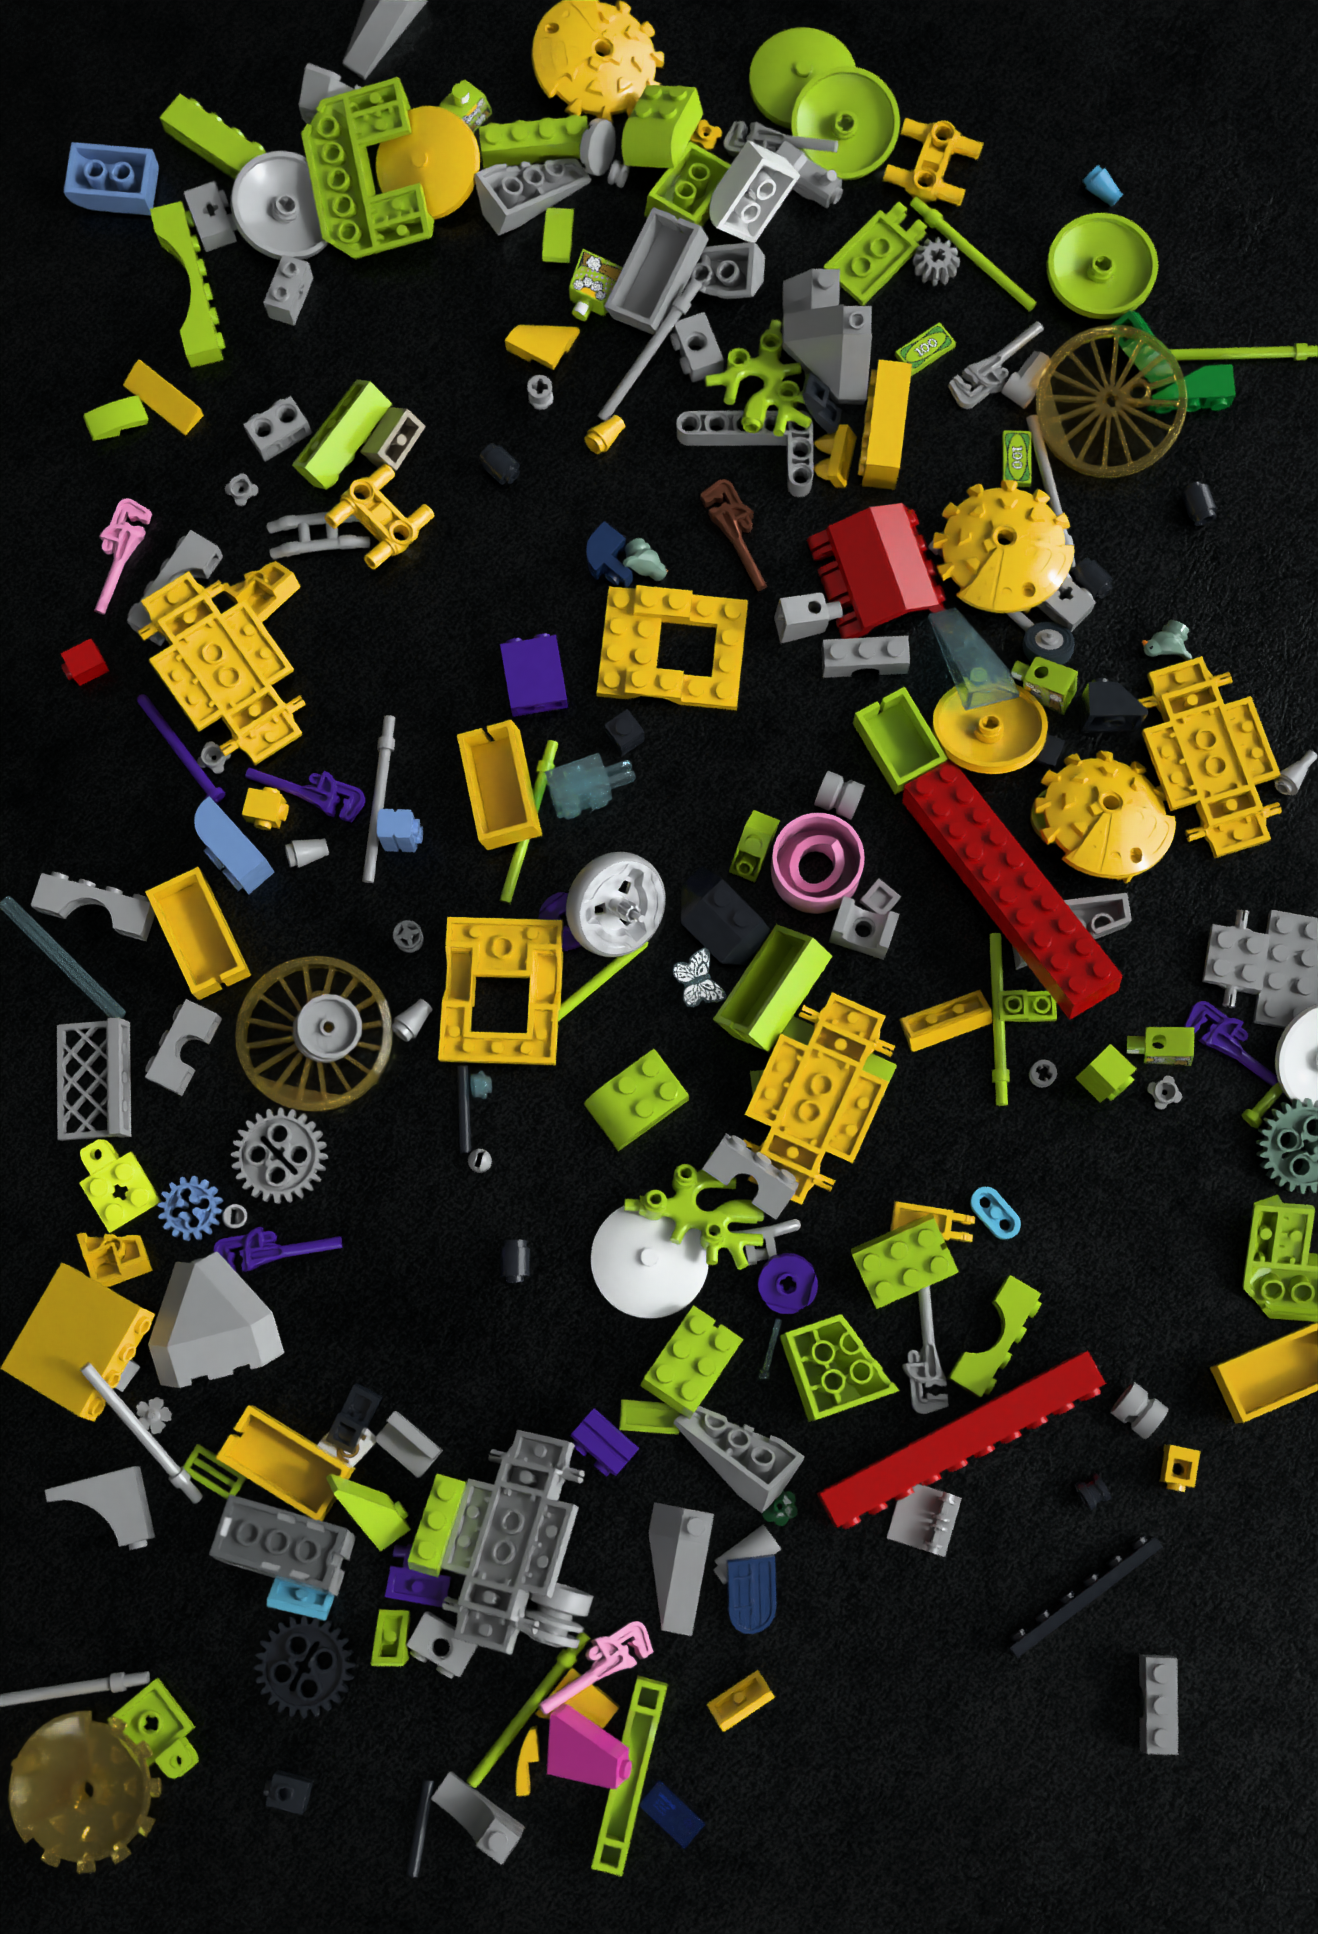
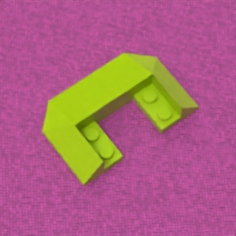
M396 77L321 99L316 108L317 113L310 125L307 124L301 134L322 238L354 259L432 238L434 218L427 211L423 186L420 183L379 195L375 193L366 147L412 134L407 112L411 110L400 79Z
M1278 1195L1254 1202L1242 1287L1269 1318L1317 1322L1318 1254L1309 1253L1315 1208L1313 1205L1282 1203Z

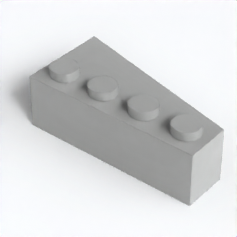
M1127 893L1064 900L1094 939L1126 928L1132 921ZM1012 945L1016 970L1027 966L1026 962Z

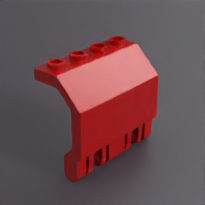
M903 503L869 507L828 526L826 530L807 539L810 551L813 552L814 561H820L835 555L836 561L818 569L819 576L822 577L821 582L828 602L840 601L842 609L853 606V612L836 620L841 639L864 636L874 627L908 612L929 609L934 614H938L946 610L943 601L947 600L945 592L941 585L937 586L934 578L937 575V570L931 559L928 560L925 553L928 550L926 540L922 534H918L916 526L919 525L917 515L913 509L909 510Z

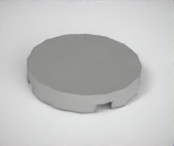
M596 118L589 123L592 125L590 129L585 130L582 135L580 159L581 163L586 166L584 168L586 173L600 176L607 171L613 160L616 148V135L610 121Z

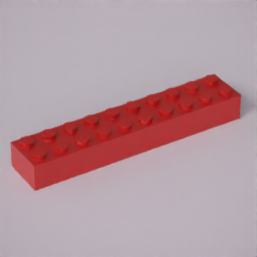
M948 760L904 785L903 804L1069 1019L1074 1018L1119 990L1123 976L955 763Z
M1089 1352L1078 1353L823 1489L817 1495L833 1526H842L843 1529H848L861 1521L859 1518L861 1514L868 1511L869 1515H874L888 1507L886 1501L894 1497L895 1500L900 1501L915 1493L912 1487L919 1483L922 1486H928L941 1479L940 1472L946 1469L949 1472H954L968 1464L966 1458L972 1455L975 1458H980L995 1450L992 1444L998 1441L1001 1444L1008 1443L1020 1437V1429L1027 1427L1028 1430L1034 1429L1048 1421L1046 1415L1053 1413L1054 1416L1060 1415L1074 1408L1073 1401L1079 1399L1081 1402L1093 1398L1101 1393L1099 1387L1106 1383Z

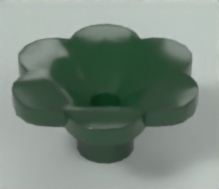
M782 1491L780 1496L763 1512L764 1519L769 1522L774 1521L779 1526L786 1525L789 1518H794L797 1515L798 1510L794 1505L795 1495L789 1491ZM781 1504L782 1509H777V1505Z

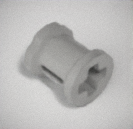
M543 375L532 377L527 385L529 402L536 409H546L553 402L552 383L549 378Z

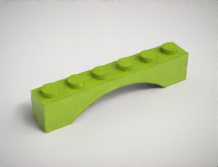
M182 201L151 208L150 212L155 232L161 247L175 256L187 271L190 279V307L186 320L180 330L190 366L192 368L223 360L221 349L225 348L222 333H216L215 325L219 324L215 307L210 308L208 300H212L213 296L209 283L204 284L202 276L207 275L203 259L198 260L196 252L201 251L197 235L191 234L190 228L195 227L191 211H185Z
M637 1676L621 1742L629 1748L628 1760L632 1763L629 1778L625 1779L617 1789L610 1788L592 1863L593 1869L619 1876L623 1874L667 1683Z

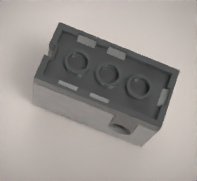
M229 1494L209 1555L223 1563L338 1596L345 1574L340 1569L343 1559L349 1560L356 1536L343 1527Z

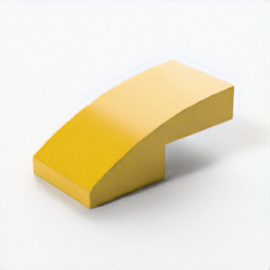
M537 1726L530 1728L520 1752L516 1777L517 1796L529 1795L531 1791L528 1762H537L540 1759Z

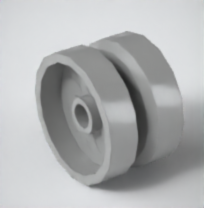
M324 994L311 999L298 1012L293 1022V1038L297 1048L305 1057L316 1062L330 1063L341 1059L357 1045L362 1033V1020L358 1010L349 1000L339 995ZM323 1025H330L332 1030L329 1033L325 1032Z

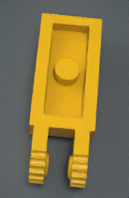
M894 1202L890 1231L932 1213L944 1240L949 1241L951 1239L962 1242H972L973 1235L969 1233L951 1231L952 1221L966 1225L975 1224L976 1217L953 1213V1210Z

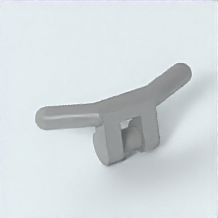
M792 1219L772 1226L730 1232L763 1234L766 1248L755 1249V1246H745L748 1264L755 1265L757 1261L767 1260L771 1256L777 1255L774 1237L799 1230L801 1223L797 1219Z

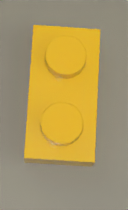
M757 1670L709 1702L707 1706L724 1732L775 1697Z

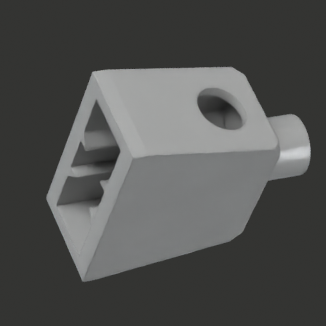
M823 593L781 598L774 616L780 643L823 633L827 628L829 620L842 618L843 614L840 601L826 603Z

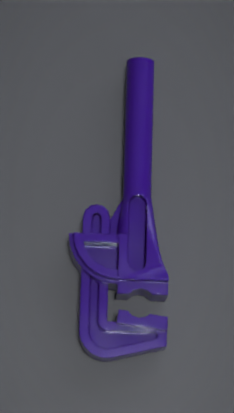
M248 768L245 775L247 779L296 795L332 817L336 813V805L341 800L338 795L347 797L349 799L344 798V807L341 809L339 817L341 820L350 823L353 822L366 801L363 792L359 788L336 781L326 771L322 775L311 774L309 781L312 785L301 786L252 768Z
M1206 1001L1197 1002L1191 1007L1183 1027H1194L1195 1034L1199 1030L1200 1025L1208 1019L1213 1022L1207 1028V1033L1200 1037L1199 1042L1238 1060L1270 1086L1278 1083L1277 1076L1243 1050L1240 1042L1248 1038V1033L1241 1028L1244 1023L1243 1021L1236 1018H1228Z
M258 1227L247 1235L220 1239L214 1246V1252L217 1251L236 1272L234 1264L236 1253L230 1250L243 1248V1250H240V1255L243 1258L241 1265L242 1271L247 1272L284 1257L338 1249L343 1246L341 1236L280 1246L273 1243L277 1240V1235L274 1232H264L262 1227Z

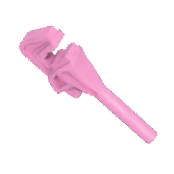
M123 499L118 503L110 526L106 527L99 536L103 541V551L107 555H114V561L94 610L102 615H105L125 562L137 545L144 539L146 533L143 527L131 526L126 522L127 517L130 521H140L143 524L149 525L152 516L150 510L132 499Z
M630 1622L608 1637H599L591 1640L593 1647L586 1652L588 1660H595L591 1669L539 1704L541 1711L546 1715L593 1682L637 1664L635 1659L629 1655L627 1645H621L628 1638H631V1640L627 1643L635 1649V1654L639 1659H644L653 1653L645 1626L640 1622Z

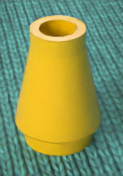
M613 415L610 419L589 429L588 435L585 437L587 446L596 454L607 452L619 433L625 428V423L619 416Z

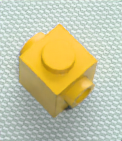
M263 787V790L248 788L242 816L246 822L254 823V827L258 829L271 830V827L280 829L281 821H285L287 818L289 806L286 804L280 791L274 788Z

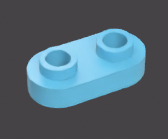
M981 1187L972 1194L970 1199L972 1211L994 1236L1007 1240L1017 1235L1021 1227L1020 1218L996 1190L991 1187ZM985 1197L990 1201L988 1208H983L980 1205L981 1198ZM1001 1220L1009 1222L1008 1230L1000 1228L999 1223Z

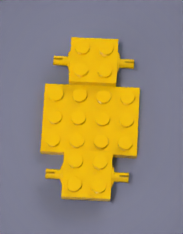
M188 571L141 601L142 606L150 616L151 623L137 630L143 641L158 632L170 644V647L150 658L149 662L197 731H201L222 717L232 735V739L219 746L222 754L226 757L237 748H240L248 755L252 763L257 765L302 736L301 730L294 722L292 713L306 705L304 700L298 695V697L285 704L271 686L292 673L294 668L245 599L221 614L211 599L225 591L221 582L217 580V582L209 587L204 588L195 581Z
M1201 656L1149 672L1147 677L1152 688V696L1138 699V701L1147 709L1156 706L1164 721L1162 724L1143 729L1142 735L1170 811L1197 803L1195 807L1200 818V826L1185 830V835L1188 842L1205 837L1209 842L1214 858H1218L1269 842L1271 837L1266 827V817L1281 814V807H1279L1280 804L1278 802L1263 807L1255 785L1276 779L1281 774L1252 697L1224 704L1218 687L1231 684V674L1226 672L1213 677Z
M833 992L826 1006L820 1012L804 1005L802 1010L812 1014V1016L803 1012L799 1014V1017L815 1023L814 1033L808 1046L780 1034L745 1115L771 1126L765 1142L760 1146L745 1139L743 1141L747 1147L752 1148L751 1151L754 1153L759 1152L767 1156L771 1160V1164L777 1169H785L794 1175L795 1181L799 1185L791 1200L799 1204H803L808 1191L814 1184L831 1192L832 1186L822 1181L834 1185L835 1180L819 1174L820 1163L826 1151L851 1163L854 1162L889 1083L862 1069L868 1056L874 1050L891 1057L892 1052L882 1048V1046L891 1050L895 1048V1045L879 1039L885 1015ZM750 1175L749 1181L758 1185L756 1179Z

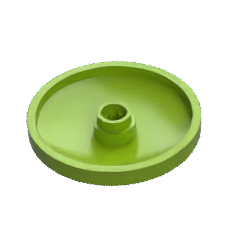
M794 28L782 31L769 38L759 48L753 58L749 81L752 98L765 117L777 125L791 129L794 104L804 86L816 75L828 69L841 66L856 67L848 49L838 39L824 31L812 28Z
M851 66L831 68L812 78L798 95L791 119L792 136L838 141L837 152L798 149L803 151L808 159L827 171L834 170L837 173V177L841 180L858 179L878 169L891 154L897 141L900 127L898 105L888 86L873 73Z
M1110 213L1088 214L1068 223L1055 237L1047 259L1048 280L1058 299L1072 311L1094 319L1117 318L1123 316L1129 310H1135L1149 296L1158 272L1157 253L1149 236L1131 220Z

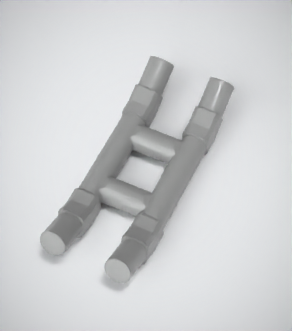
M328 512L299 516L289 515L267 523V529L270 533L286 531L297 527L299 532V542H288L271 548L270 556L272 559L338 548H369L370 537L342 535L338 537L337 528L333 529L324 519ZM350 515L344 522L360 521L354 515ZM326 524L327 539L310 540L309 526Z

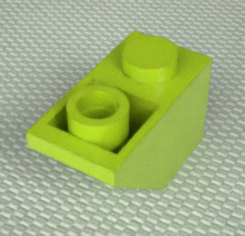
M753 810L744 827L729 869L730 873L756 882L780 820Z

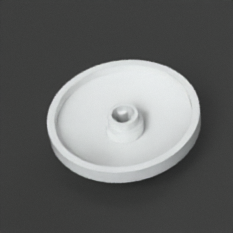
M1318 1004L1298 1014L1285 1028L1277 1045L1275 1055L1276 1075L1283 1092L1291 1102L1294 1098L1299 1099L1302 1104L1304 1098L1312 1099L1313 1104L1318 1100Z
M656 1201L651 1202L652 1204H659ZM622 1206L603 1222L593 1241L591 1267L597 1287L610 1304L634 1317L655 1319L680 1311L697 1296L707 1276L709 1264H706V1250L700 1244L701 1231L695 1228L688 1230L681 1244L677 1245L670 1241L676 1226L673 1219L663 1216L659 1220H649L644 1215H639V1211H624V1206Z

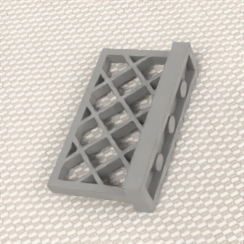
M108 1018V1021L57 1025L58 1140L66 1141L115 1136L120 1138L131 1137L130 1022L121 1018ZM106 1028V1039L98 1046L90 1037L97 1029ZM76 1031L82 1036L72 1049L66 1044V1032ZM88 1042L96 1051L85 1062L76 1053ZM102 1055L107 1060V1067L98 1075L90 1066ZM74 1057L82 1067L71 1077L66 1072V1065ZM88 1070L96 1080L85 1091L77 1081ZM102 1084L107 1088V1096L99 1104L91 1094ZM74 1086L83 1095L71 1106L66 1101V1094ZM88 1099L96 1109L85 1119L77 1110ZM102 1112L107 1117V1130L97 1131L91 1123ZM75 1115L83 1124L75 1133H67V1121Z

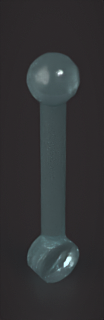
M780 1319L775 1320L764 1366L759 1371V1378L762 1380H767L770 1377L769 1367L782 1322Z

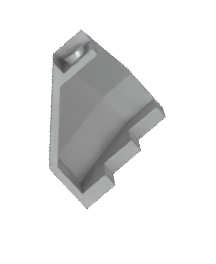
M842 304L784 313L782 319V349L797 363H800L802 369L807 374L811 372L830 388L829 397L835 404H864L867 400L872 340V306H844Z
M217 1251L206 1258L196 1259L191 1263H175L148 1343L161 1385L181 1388L192 1385L191 1379L205 1375H208L209 1380L233 1374V1370L239 1366L249 1364L250 1369L262 1367L284 1353L272 1311Z

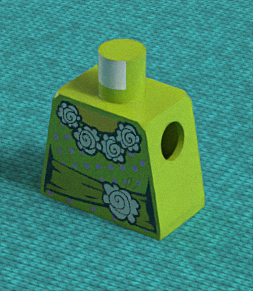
M466 80L456 84L452 88V92L439 105L440 108L446 109L460 117L473 133L492 114L485 95Z
M585 249L582 250L569 288L570 300L576 303L572 314L577 319L586 321L591 311L600 315L607 314L608 311L604 306L623 267Z
M1035 657L1031 666L1017 661L1011 671V677L1023 681V689L1030 692L1041 704L1062 715L1065 714L1077 691L1078 671L1041 657Z
M1147 1027L1145 1036H1127V1053L1144 1054V1063L1191 1066L1194 1057V1027ZM1158 1042L1164 1047L1156 1049L1152 1044Z

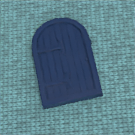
M774 1554L727 1560L728 1615L734 1627L745 1634H755L763 1631L771 1624L775 1617L777 1602Z

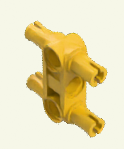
M906 118L901 135L922 141L923 149L915 170L908 171L888 164L883 181L906 188L905 191L911 194L913 199L918 197L924 203L939 199L960 206L965 189L944 183L942 179L951 154L958 153L978 160L983 143L960 136L961 133L955 130L954 126L948 121H938L937 123L927 125ZM939 137H943V138H945L946 140L943 141V140H939L938 138H939ZM924 183L929 185V187H922L919 184Z
M383 464L369 477L355 480L350 485V488L341 495L340 502L324 516L328 525L336 529L350 515H354L380 543L365 555L364 561L374 570L389 556H395L404 552L409 544L418 537V531L434 517L433 511L423 504L408 518H405L379 491L395 476L394 471L387 464ZM359 492L363 494L366 499L360 500L355 497L354 493ZM393 533L402 534L405 540L396 539Z

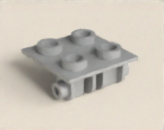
M918 1484L912 1487L915 1493L897 1501L887 1538L945 1557L962 1498Z

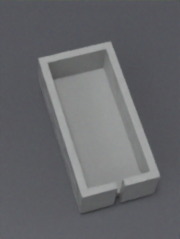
M653 207L604 306L610 315L618 321L654 335L672 310L674 300L678 295L681 296L708 241V237L702 227L682 218H679L677 221L674 215Z

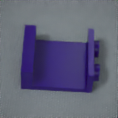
M538 634L534 636V639L528 640L513 638L507 640L504 644H500L513 717L568 708L556 635Z

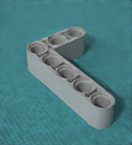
M687 411L680 414L677 418V439L680 443L688 446L787 445L788 491L796 497H803L811 491L813 481L812 421L804 431L795 430L793 427L799 424L788 421L784 436L778 437L773 434V431L765 428L768 425L775 426L778 411L766 412L764 425L757 433H749L738 429L739 426H742L741 421L744 411ZM799 411L802 414L811 418V416L805 411ZM690 425L695 427V430L688 432L682 428ZM718 425L723 429L716 432L711 430L710 427ZM803 451L806 456L797 457L793 453ZM803 477L807 481L805 483H797L794 481V478Z

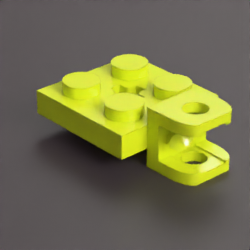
M98 1139L81 1149V1159L91 1176L79 1183L109 1233L162 1202L132 1152L119 1158L113 1146L104 1139ZM97 1149H99L102 1153V1156L99 1160H97L94 1156V1153ZM117 1184L120 1187L126 1186L128 1188V1191L125 1193V1200H122L120 1197L114 1198V1187Z

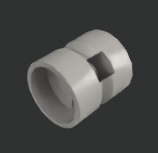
M827 771L814 805L828 811L835 808L836 814L851 820L865 785L853 780H849L846 783L843 780V776Z
M1135 1382L1122 1393L1111 1409V1413L1123 1423L1130 1422L1131 1429L1143 1439H1147L1155 1431L1168 1412V1408L1156 1398L1148 1399V1392Z

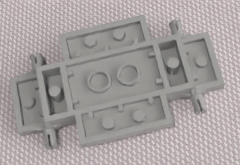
M1237 910L1235 926L1226 927L1216 924L1210 926L1202 982L1215 984L1225 989L1222 1004L1224 1007H1235L1237 991L1257 995L1253 1023L1285 1029L1298 1014L1318 1004V918L1271 910L1268 916L1266 934L1253 932L1246 928L1249 912Z
M517 1430L514 1443L508 1450V1453L492 1449L490 1452L494 1456L489 1455V1461L501 1464L495 1485L468 1479L441 1568L444 1570L466 1575L459 1600L446 1597L444 1601L454 1606L443 1603L444 1610L458 1613V1623L453 1638L511 1655L520 1630L532 1634L538 1632L537 1629L528 1625L539 1628V1622L524 1618V1611L529 1597L527 1592L552 1598L579 1508L573 1504L558 1501L565 1480L582 1483L583 1479L581 1477H584L583 1470L569 1468L574 1444L571 1442Z

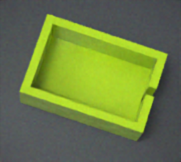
M905 687L882 698L881 706L877 701L855 713L853 725L895 795L904 790V785L948 760Z
M932 1213L851 1249L854 1261L876 1309L959 1273Z
M694 1305L640 1385L689 1420L743 1341L741 1337L722 1324L718 1329L713 1325L716 1320Z

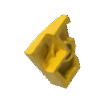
M518 325L505 339L506 350L529 362L533 359L554 369L564 351L568 352L580 331L576 327Z
M274 561L258 571H251L245 574L246 580L230 587L228 583H224L225 591L223 593L236 604L245 599L262 623L301 586L293 572Z
M86 1233L77 1234L91 1279L105 1287H110L153 1271L140 1235L117 1237L114 1234H104V1238L88 1237Z
M572 1667L549 1697L579 1678L581 1674ZM593 1684L562 1703L571 1706L602 1729L620 1707ZM558 1707L546 1715L539 1708L535 1714L541 1718L550 1719V1714Z

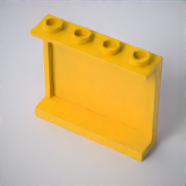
M61 1263L1 1369L74 1414L95 1421L97 1416L103 1411L106 1400L82 1374L80 1369L90 1362L112 1389L115 1388L127 1363L134 1357L136 1348L143 1335L150 1329L151 1321L155 1314L96 1282L78 1269Z

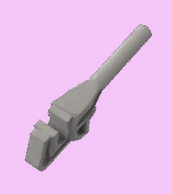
M735 121L724 140L726 151L731 156H737L745 145L744 137L747 135L748 129L744 121ZM758 122L751 123V132L747 136V140L776 153V149L780 148L784 141L789 142L796 148L837 152L838 141L784 135Z
M1036 321L997 354L978 363L968 365L963 370L962 377L966 381L971 382L972 386L964 383L963 379L958 375L949 382L948 387L959 406L965 409L973 408L990 393L1002 391L1008 377V370L1001 368L1002 363L1043 330L1040 322Z
M929 1286L918 1290L923 1347L920 1354L916 1350L909 1351L907 1354L908 1364H902L903 1370L910 1382L912 1407L919 1414H926L948 1407V1394L934 1396L931 1393H927L926 1398L923 1399L922 1384L925 1387H931L933 1384L937 1386L947 1385L935 1346Z

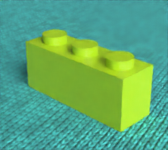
M1110 1044L1076 1079L1100 1103L1106 1098L1112 1101L1134 1081L1130 1075L1136 1068Z
M436 1474L408 1558L409 1569L439 1578L442 1561L464 1495L466 1482Z

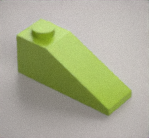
M333 1474L326 1476L333 1494L380 1552L410 1531L405 1520L409 1515L399 1501L394 1504L385 1493Z

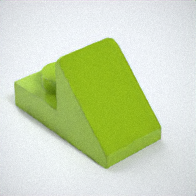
M379 1610L371 1661L372 1666H403L407 1662L409 1652L406 1645L411 1619L410 1610Z

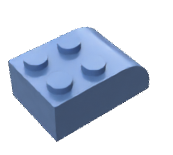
M72 142L64 187L66 197L71 202L91 210L151 215L150 209L153 208L159 170L153 149Z
M210 796L207 797L200 804L195 814L196 832L207 846L203 851L219 870L225 868L222 871L223 874L238 891L243 888L250 894L274 873V870L266 858Z

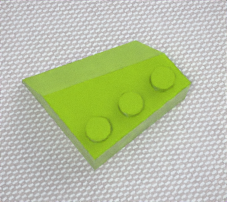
M842 1314L780 1335L809 1422L899 1391L882 1371L879 1363L873 1359L864 1347L863 1342Z

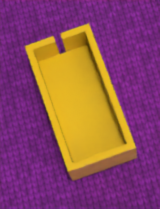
M879 360L877 370H871L864 419L865 426L861 444L862 450L858 468V475L863 476L862 486L895 490L900 469L912 363Z
M512 720L487 726L489 734L495 740L492 742L482 728L457 735L478 840L487 850L542 836L520 730Z
M199 867L145 891L192 994L198 1000L222 990L220 984L223 982L230 986L251 976L209 883Z
M1318 1321L1210 1367L1235 1423H1244L1318 1391Z
M248 1405L234 1428L238 1432H244L243 1435L240 1437L230 1434L216 1459L309 1517L324 1521L337 1499L329 1486L326 1476L333 1474L349 1480L355 1468L257 1407Z

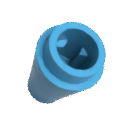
M1099 165L1083 180V183L1087 186L1086 190L1105 203H1108L1111 207L1123 195L1105 168L1102 170Z

